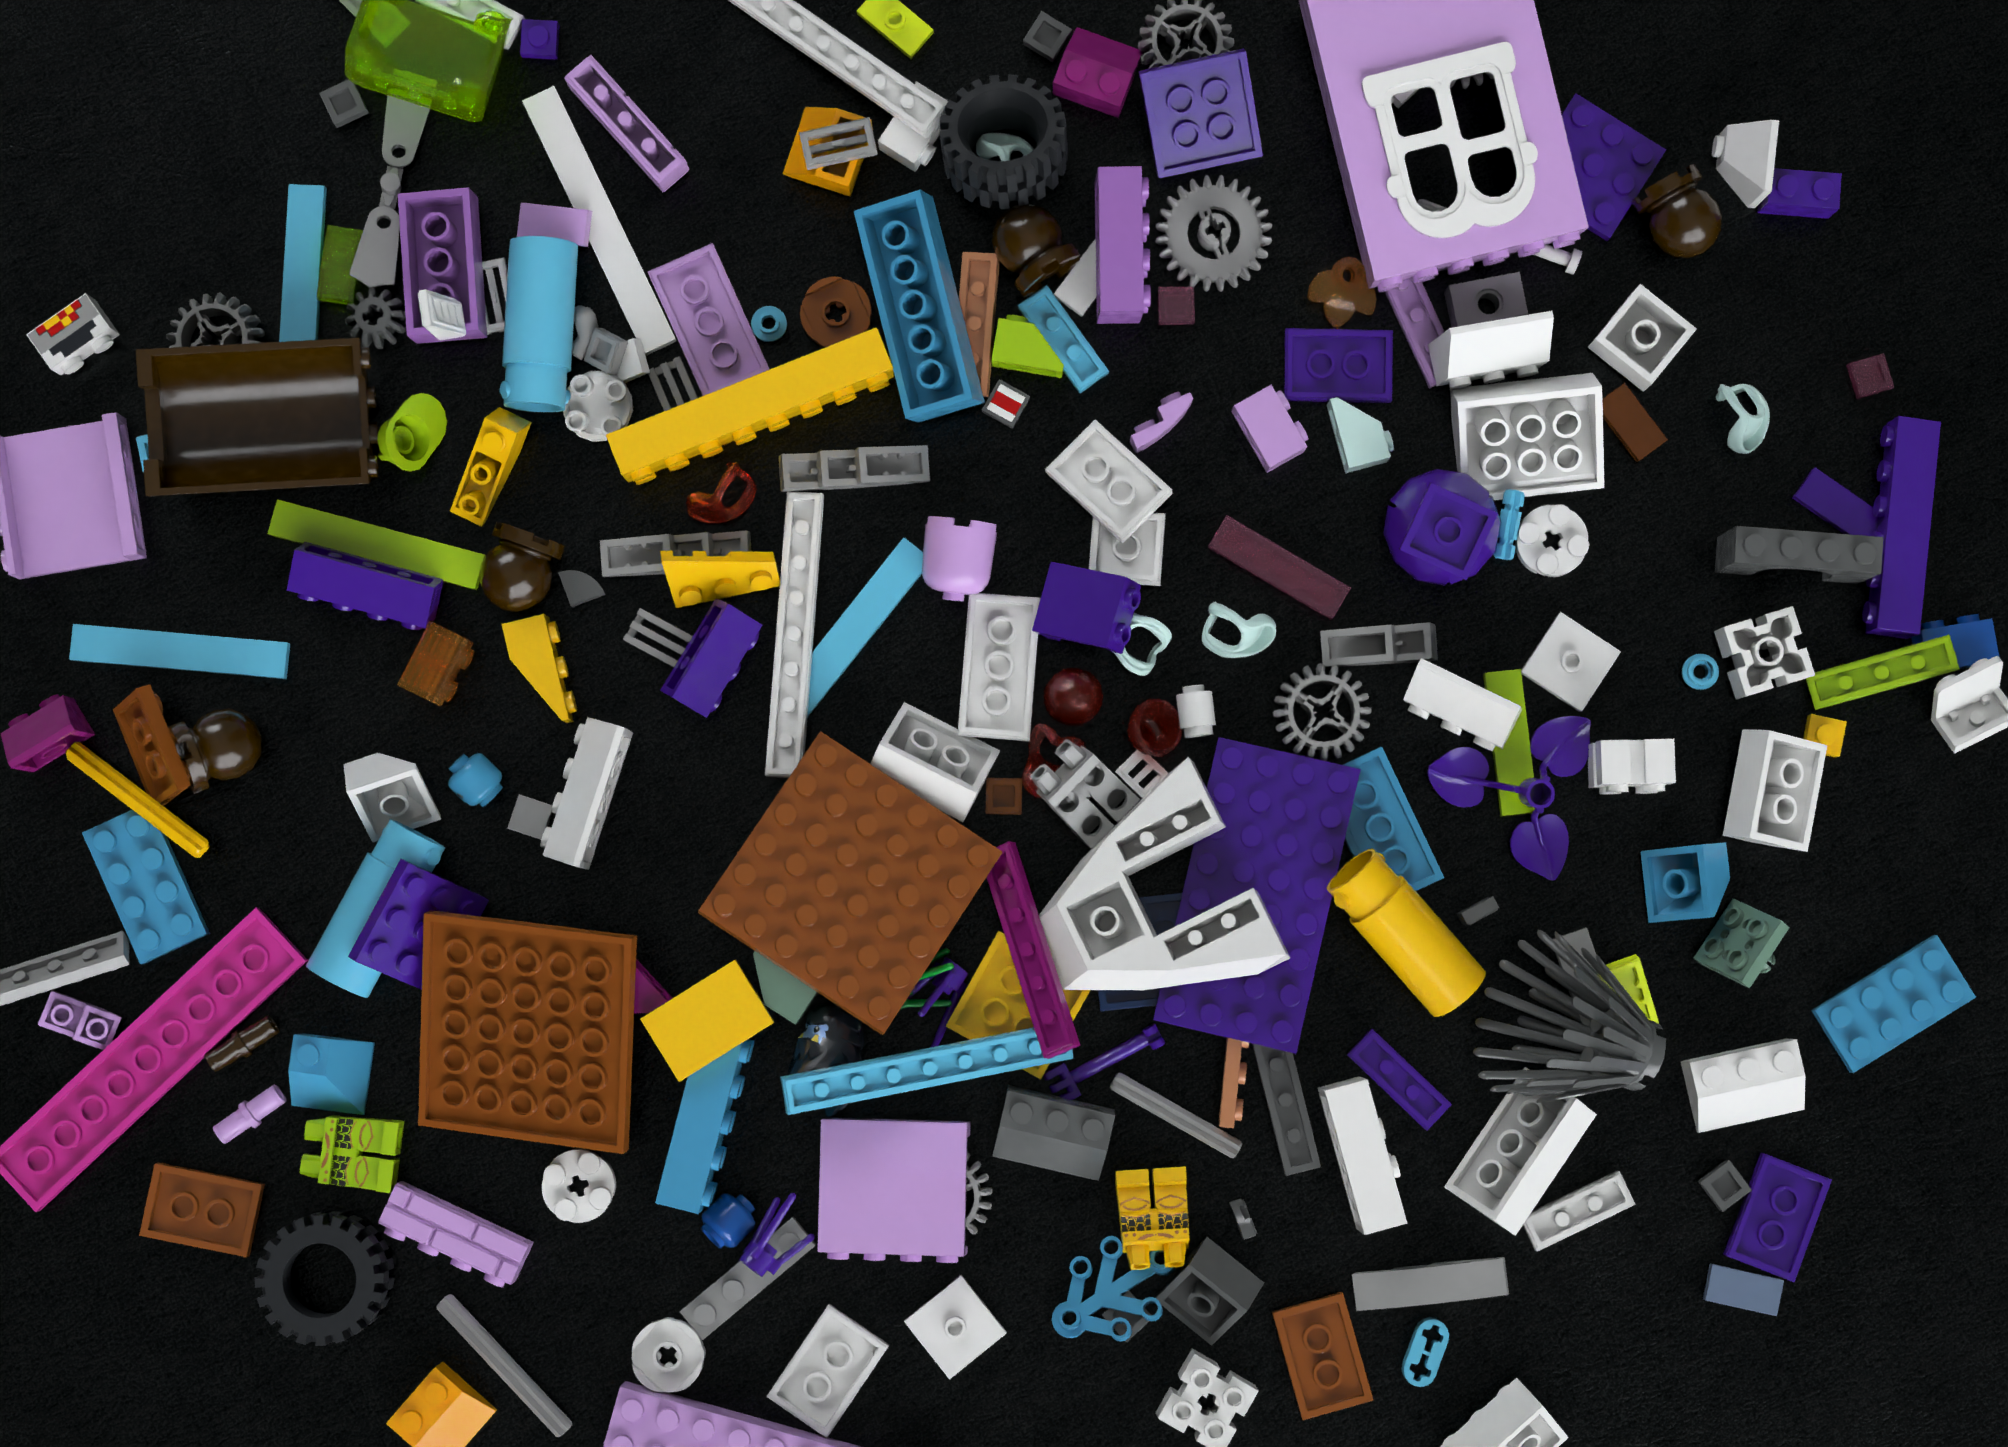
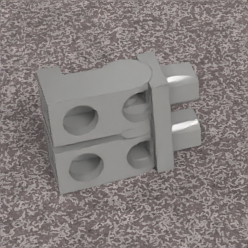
M1066 739L1055 752L1064 764L1055 773L1046 764H1043L1031 774V778L1038 787L1036 791L1038 795L1045 800L1084 844L1093 849L1114 825L1089 799L1092 798L1108 816L1118 823L1140 801V798L1092 752L1082 745L1079 747ZM1125 798L1123 804L1115 808ZM1099 825L1097 831L1090 834Z

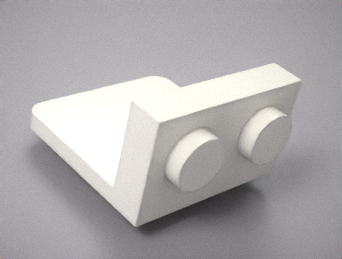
M1999 656L1989 660L1987 658L1980 659L1971 665L1969 670L1957 676L1951 674L1944 677L1937 683L1934 689L1931 721L1954 754L2008 727V698L2000 689L2003 661Z

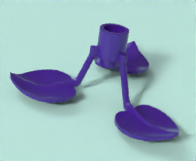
M1563 716L1551 719L1536 729L1530 741V749L1533 757L1543 761L1539 766L1540 779L1528 778L1520 786L1485 780L1489 772V765L1483 754L1470 747H1458L1449 750L1429 765L1427 770L1429 781L1442 799L1454 806L1463 808L1478 805L1482 801L1484 796L1483 786L1518 793L1521 802L1526 806L1533 807L1534 810L1531 813L1532 822L1526 821L1518 824L1510 839L1512 855L1524 868L1553 881L1558 877L1564 866L1568 852L1569 836L1566 825L1557 815L1545 814L1538 819V815L1543 813L1544 808L1550 806L1555 798V790L1549 782L1550 777L1547 776L1546 768L1548 767L1552 774L1559 777L1573 776L1581 771L1589 757L1591 720L1578 716Z

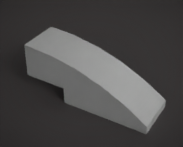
M1430 622L1320 631L1324 667H1332L1333 665L1342 667L1419 662L1421 658L1426 661L1438 660L1436 626Z

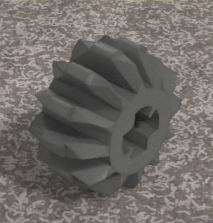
M370 287L368 298H365L360 292L356 293V299L360 303L358 305L347 304V309L355 315L345 318V323L353 327L349 333L351 337H361V344L364 347H368L374 342L377 349H383L385 338L391 344H396L397 340L392 335L394 331L404 333L406 330L404 326L397 323L406 319L405 311L399 310L403 304L399 298L391 299L392 293L387 289H384L379 295L375 288ZM375 312H379L383 316L377 319V325H373L369 321L375 318Z

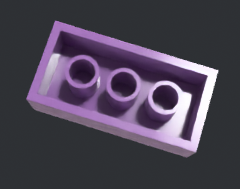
M1142 166L1098 167L1094 182L1097 324L1140 323L1143 313H1148V307H1150L1151 303L1150 285H1144V278H1147V271H1150V249H1143V242L1147 241V235H1149V213H1143L1142 207H1146V199L1149 197L1148 177H1142Z
M469 187L398 194L407 336L416 344L487 338L478 197ZM419 290H430L461 302L466 335L440 341L422 325L418 300Z

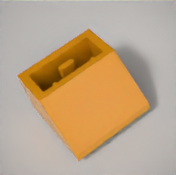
M805 107L783 175L851 197L864 158L807 170L799 132L866 117L838 108ZM861 129L857 131L811 140L808 142L809 146H813L839 139L863 135L866 133L865 129ZM868 143L813 154L811 156L816 158L868 146Z

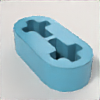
M1423 1318L1417 1323L1402 1362L1403 1376L1410 1384L1417 1387H1424L1433 1382L1448 1344V1329L1437 1318ZM1433 1325H1437L1436 1331L1441 1335L1439 1341L1432 1340L1429 1349L1426 1350L1424 1348L1427 1338L1422 1335L1424 1329L1430 1330ZM1422 1354H1425L1424 1366L1428 1369L1427 1375L1420 1374L1418 1379H1414V1372L1410 1370L1411 1364L1418 1365Z

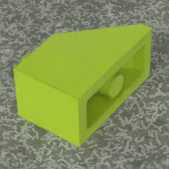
M1007 315L1006 319H998L992 354V367L1062 378L1064 364L1035 324L1028 323V318L1019 315Z

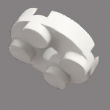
M1564 505L1538 507L1526 515L1520 523L1517 541L1515 540L1516 553L1521 563L1531 572L1548 577L1563 576L1574 570L1588 552L1587 528L1582 519ZM1550 531L1552 535H1559L1561 540L1558 542L1560 547L1558 550H1554L1551 546L1544 547L1542 542L1547 539L1546 532Z
M586 1149L566 1151L554 1158L551 1164L544 1170L542 1181L543 1198L550 1211L560 1220L574 1223L591 1221L603 1214L612 1202L616 1190L614 1171L607 1160ZM578 1175L580 1180L588 1181L589 1186L584 1189V1196H578L577 1192L570 1191L569 1185L573 1183L574 1176Z
M666 1317L648 1324L635 1338L631 1357L633 1371L637 1379L654 1392L670 1393L681 1391L689 1387L701 1373L706 1350L701 1337L690 1324L682 1320ZM672 1346L677 1351L675 1357L678 1360L675 1364L667 1362L664 1365L660 1362L662 1354L659 1349L661 1347L669 1349Z

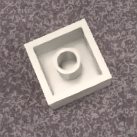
M1639 284L1590 343L1588 348L1644 392L1653 384L1697 328L1643 285Z

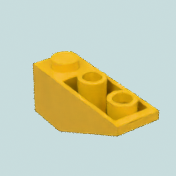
M501 407L484 418L450 512L481 527L485 524L521 452L532 422Z
M541 614L502 624L510 660L563 722H574L572 713L577 712V706L573 692L566 691L563 679L569 677L564 656L558 657L555 643L560 642V634L556 621L550 622L548 616Z

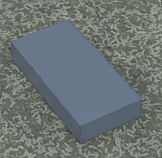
M1710 1263L1703 1300L1777 1316L1784 1280Z

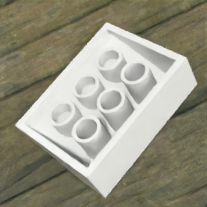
M1593 373L1450 389L1457 472L1470 475L1489 490V495H1492L1494 500H1502L1507 489L1522 491L1525 497L1604 488L1602 385Z

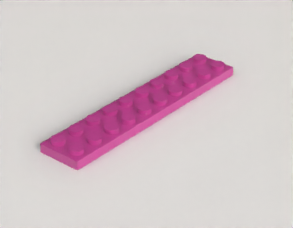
M255 908L0 1146V1174L35 1212L41 1211L205 1057L206 1053L224 1040L308 960L260 908Z

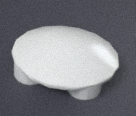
M589 371L582 375H577L571 380L567 388L570 391V400L563 411L565 423L571 431H574L579 437L592 442L608 441L606 434L624 428L629 424L633 412L632 396L627 385L616 375H609L603 371Z

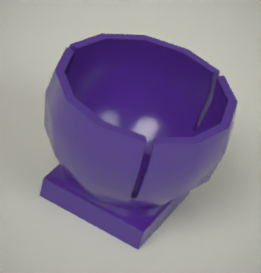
M1442 469L1432 470L1408 479L1390 500L1396 507L1388 505L1383 533L1393 561L1417 581L1445 586L1447 583L1452 585L1464 579L1467 580L1469 577L1476 575L1496 551L1501 520L1493 496L1489 495V490L1466 473Z

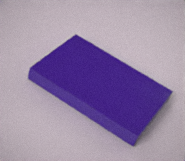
M1285 329L1284 395L1288 401L1329 402L1330 399L1338 397L1345 402H1392L1393 330Z
M1761 1152L1749 1183L1751 1191L1744 1196L1723 1255L1795 1282L1832 1179Z

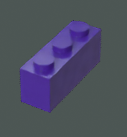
M716 598L660 691L707 718L709 713L716 710L722 700L721 693L727 683L732 681L739 673L741 668L740 662L747 650H751L757 643L762 624L732 605Z

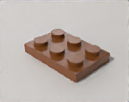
M149 684L136 688L113 709V712L146 793L164 806L191 785L189 781L190 774L186 763L181 761L176 749V739L170 728L167 727L162 715V702L158 695L154 694Z
M159 1162L155 1163L139 1236L248 1257L251 1252L265 1184Z
M1342 1292L1272 1311L1302 1420L1373 1401Z

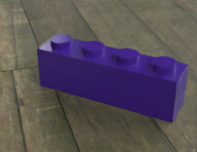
M304 542L294 550L287 591L298 593L297 597L306 601H318L320 599L331 602L332 606L339 610L352 611L356 609L367 612L366 615L375 620H387L389 618L400 621L401 625L405 628L421 630L422 628L426 629L436 618L444 579Z

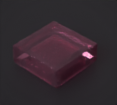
M1158 287V325L1194 324V287Z
M1884 353L1846 365L1857 399L1894 388Z

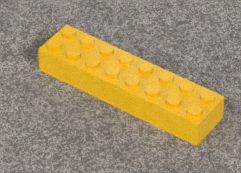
M876 327L606 434L621 475L628 482L635 481L636 485H640L655 479V472L664 468H669V471L672 472L690 464L688 459L701 454L703 458H708L723 451L722 445L735 441L736 445L747 443L756 438L755 432L765 428H769L770 432L782 429L790 425L788 419L802 414L803 419L815 416L823 412V405L835 401L836 405H842L857 398L855 393L863 389L869 388L870 392L885 388L890 385L888 380L894 377L893 366Z

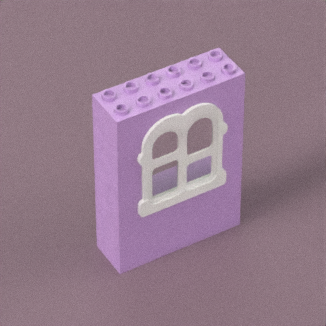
M1299 0L1369 289L1378 287L1379 292H1385L1399 288V284H1402L1405 279L1413 278L1414 284L1434 279V276L1439 274L1438 271L1447 269L1448 274L1453 275L1470 270L1469 267L1474 266V262L1483 261L1484 266H1489L1505 261L1504 258L1509 257L1511 253L1518 252L1519 258L1539 253L1540 249L1545 248L1547 244L1553 243V248L1557 249L1575 244L1576 240L1581 239L1580 234L1589 227L1534 0ZM1489 72L1495 80L1505 128L1499 133L1466 140L1460 133L1450 92V83L1456 79ZM1431 87L1436 94L1442 119L1441 127L1407 137L1401 136L1397 130L1391 98L1396 94ZM1445 144L1450 152L1458 193L1455 201L1449 208L1431 212L1423 209L1413 196L1405 163V154L1410 151ZM1508 147L1512 151L1516 167L1514 186L1508 193L1500 197L1486 196L1474 186L1468 166V158L1473 154Z

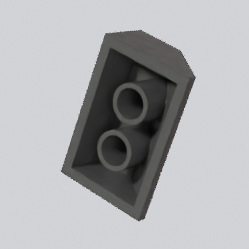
M1008 1085L992 1156L1099 1181L1113 1128L1115 1109Z

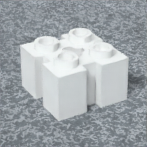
M1793 606L1756 618V627H1754L1752 619H1748L1714 631L1722 658L1731 656L1735 666V670L1729 671L1727 674L1736 700L1774 688L1772 679L1775 680L1776 686L1780 687L1815 676L1807 648L1797 650L1794 637L1802 634ZM1760 648L1762 650H1769L1770 656L1766 657L1765 660L1759 655Z
M1674 739L1600 740L1588 746L1589 788H1599V794H1621V792H1629L1628 787H1635V794H1651L1665 791V785L1676 783Z
M1192 1348L1178 1372L1180 1380L1183 1381L1178 1391L1172 1387L1168 1389L1156 1414L1158 1419L1182 1433L1185 1432L1188 1425L1196 1430L1194 1433L1196 1441L1206 1447H1227L1237 1430L1231 1420L1235 1413L1243 1417L1245 1416L1258 1393L1256 1385L1232 1371H1229L1226 1378L1217 1374L1220 1370L1218 1363ZM1208 1394L1214 1395L1213 1401L1215 1405L1212 1408L1208 1407L1206 1410L1202 1409L1199 1398L1202 1395L1206 1398Z

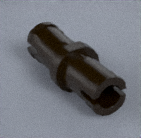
M267 1015L243 1031L237 1029L231 1033L230 1039L206 1053L205 1058L210 1067L217 1072L242 1056L247 1058L254 1053L253 1049L280 1033L279 1028L272 1017Z

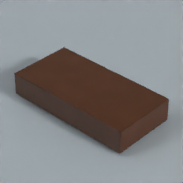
M1625 383L1602 399L1603 419L1636 462H1639L1668 440Z

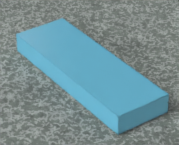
M1047 285L1018 305L1022 315L1028 318V323L1035 324L1064 364L1063 371L1079 394L1109 374V370Z

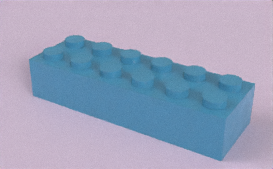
M917 190L855 210L854 215L905 419L922 422L985 403L933 196L922 190Z
M748 1039L687 1077L656 1204L699 1214L705 1207H709L714 1202L718 1183L712 1182L714 1172L719 1171V1168L722 1169L727 1147L721 1145L724 1134L728 1135V1133H731L734 1125L736 1112L731 1111L733 1098L737 1099L741 1096L745 1076L739 1074L742 1063L750 1061L754 1047L753 1040Z

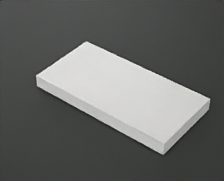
M985 593L969 595L958 736L1030 741L1038 634L1033 632L1032 628L1041 598Z

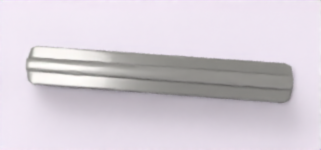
M1118 1073L1114 1077L1110 1085L1112 1091L1230 1158H1235L1241 1149L1242 1142L1130 1077L1122 1073Z

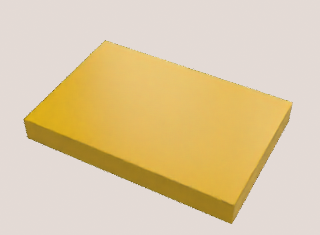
M733 960L640 1019L679 1082L775 1023L737 960Z

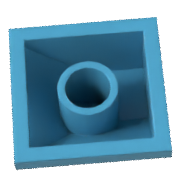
M1726 843L1641 851L1648 923L1715 917L1730 881Z
M305 1033L294 1034L288 1070L291 1106L365 1115L375 1042Z

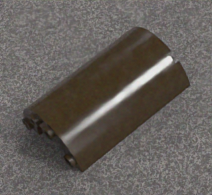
M359 338L136 349L138 386L144 389L148 435L149 459L143 460L146 496L370 484L372 477H378L377 456L373 455V444H378L377 434L379 429L377 422H371V408L377 407L375 386H368L366 369L371 368L369 346L362 347Z

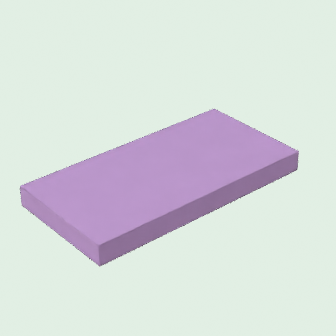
M713 243L648 271L649 277L703 396L770 370Z

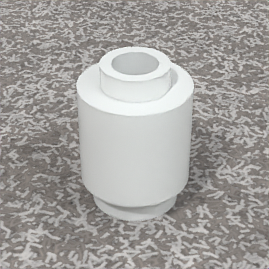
M1204 685L1182 687L1183 694L1176 695L1180 730H1184L1185 738L1213 735V726L1216 725L1212 691H1204Z

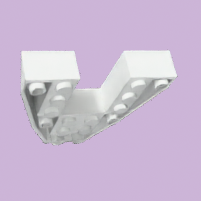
M1189 757L1161 779L1079 861L1039 914L1063 990L1157 989L1257 975L1290 959L1259 893L1254 888L1159 935L1156 934L1128 876L1226 827L1194 762Z

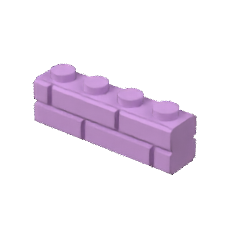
M592 55L585 58L566 75L564 79L569 89L662 192L668 190L690 170L684 157L673 148L672 144L630 97L626 96L622 88Z
M404 1181L398 1182L395 1185L378 1221V1224L386 1227L384 1233L400 1241H404L406 1237H409L419 1242L417 1246L419 1250L432 1256H437L441 1252L452 1258L450 1264L467 1272H470L472 1267L485 1273L484 1280L499 1287H503L505 1283L511 1285L517 1280L533 1245V1241Z

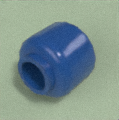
M722 1194L702 1213L704 1225L701 1227V1230L718 1248L723 1246L734 1248L755 1228V1220L751 1215L755 1208L741 1194L736 1198L730 1194Z

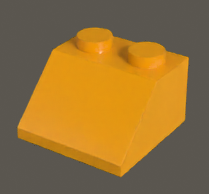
M441 1362L428 1374L386 1424L412 1447H465L497 1409L448 1365Z

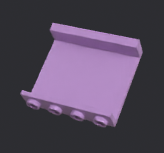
M115 412L103 414V421L8 437L0 436V536H3L5 549L1 551V563L3 569L8 571L9 576L25 579L147 558L126 418Z
M832 1117L821 1119L818 1252L827 1253V1259L836 1260L849 1259V1253L864 1254V1260L870 1261L885 1260L886 1254L900 1255V1261L920 1262L922 1261V1255L936 1256V1262L957 1263L958 1257H964L968 1252V1246H965L967 1137L970 1136V1121Z

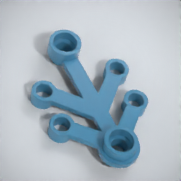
M1108 1236L1102 1240L1100 1245L1103 1258L1095 1294L1083 1302L1085 1281L1091 1276L1093 1267L1089 1259L1084 1256H1077L1070 1263L1072 1279L1067 1301L1060 1303L1052 1314L1053 1327L1063 1337L1075 1338L1086 1330L1112 1336L1116 1341H1126L1132 1333L1130 1323L1122 1317L1108 1321L1091 1316L1101 1308L1141 1315L1147 1321H1156L1162 1315V1305L1154 1297L1140 1300L1121 1295L1153 1274L1160 1276L1170 1275L1175 1271L1176 1267L1168 1268L1164 1264L1156 1263V1256L1162 1253L1163 1250L1150 1251V1268L1131 1270L1113 1282L1117 1260L1123 1251L1121 1241L1117 1237ZM1115 1242L1118 1244L1116 1253H1106L1105 1248L1108 1243ZM1080 1262L1088 1265L1087 1271L1083 1274L1075 1272V1266ZM1154 1303L1158 1306V1310L1154 1315L1145 1314L1144 1309L1147 1304ZM1067 1313L1076 1314L1075 1323L1072 1325L1064 1323L1063 1319ZM1119 1323L1127 1326L1126 1333L1121 1336L1114 1334V1327Z

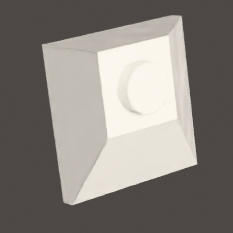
M1779 120L1727 125L1720 135H1716L1714 138L1712 156L1717 157L1716 169L1747 208H1756L1772 192Z
M375 753L343 764L346 792L372 842L379 840L383 829L390 819L412 829L441 820V815L416 764L381 753Z

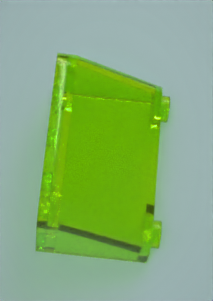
M362 0L345 47V75L358 86L463 120L479 122L484 118L510 31L511 19L505 18L499 12L488 10L477 14L473 22L408 0Z

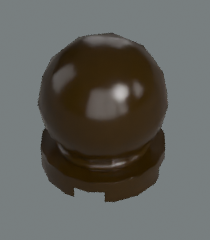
M1695 164L1689 165L1686 168L1689 174L1680 177L1676 171L1644 190L1648 196L1644 200L1639 198V196L1632 199V204L1638 214L1651 213L1649 229L1653 241L1662 251L1674 257L1690 258L1704 253L1714 244L1721 231L1722 216L1718 203L1708 192L1696 188V183L1701 180L1702 175Z
M1032 204L1020 207L1015 205L1001 214L993 228L992 238L997 259L1008 270L1019 273V277L1014 285L1023 297L1031 296L1042 289L1044 286L1041 282L1055 273L1060 279L1080 261V254L1074 244L1062 245L1063 232L1057 219L1044 207Z
M496 521L492 535L500 538L498 540L500 544L488 551L481 563L479 581L487 598L502 610L514 612L527 610L540 603L549 591L552 572L548 561H551L552 557L561 559L565 546L552 540L548 541L534 536V533Z
M230 708L211 711L199 718L193 729L188 728L184 721L169 726L176 739V749L179 757L186 760L190 774L189 781L191 785L189 787L194 794L209 788L208 780L210 777L228 780L242 776L252 770L261 756V734L255 722L245 714Z

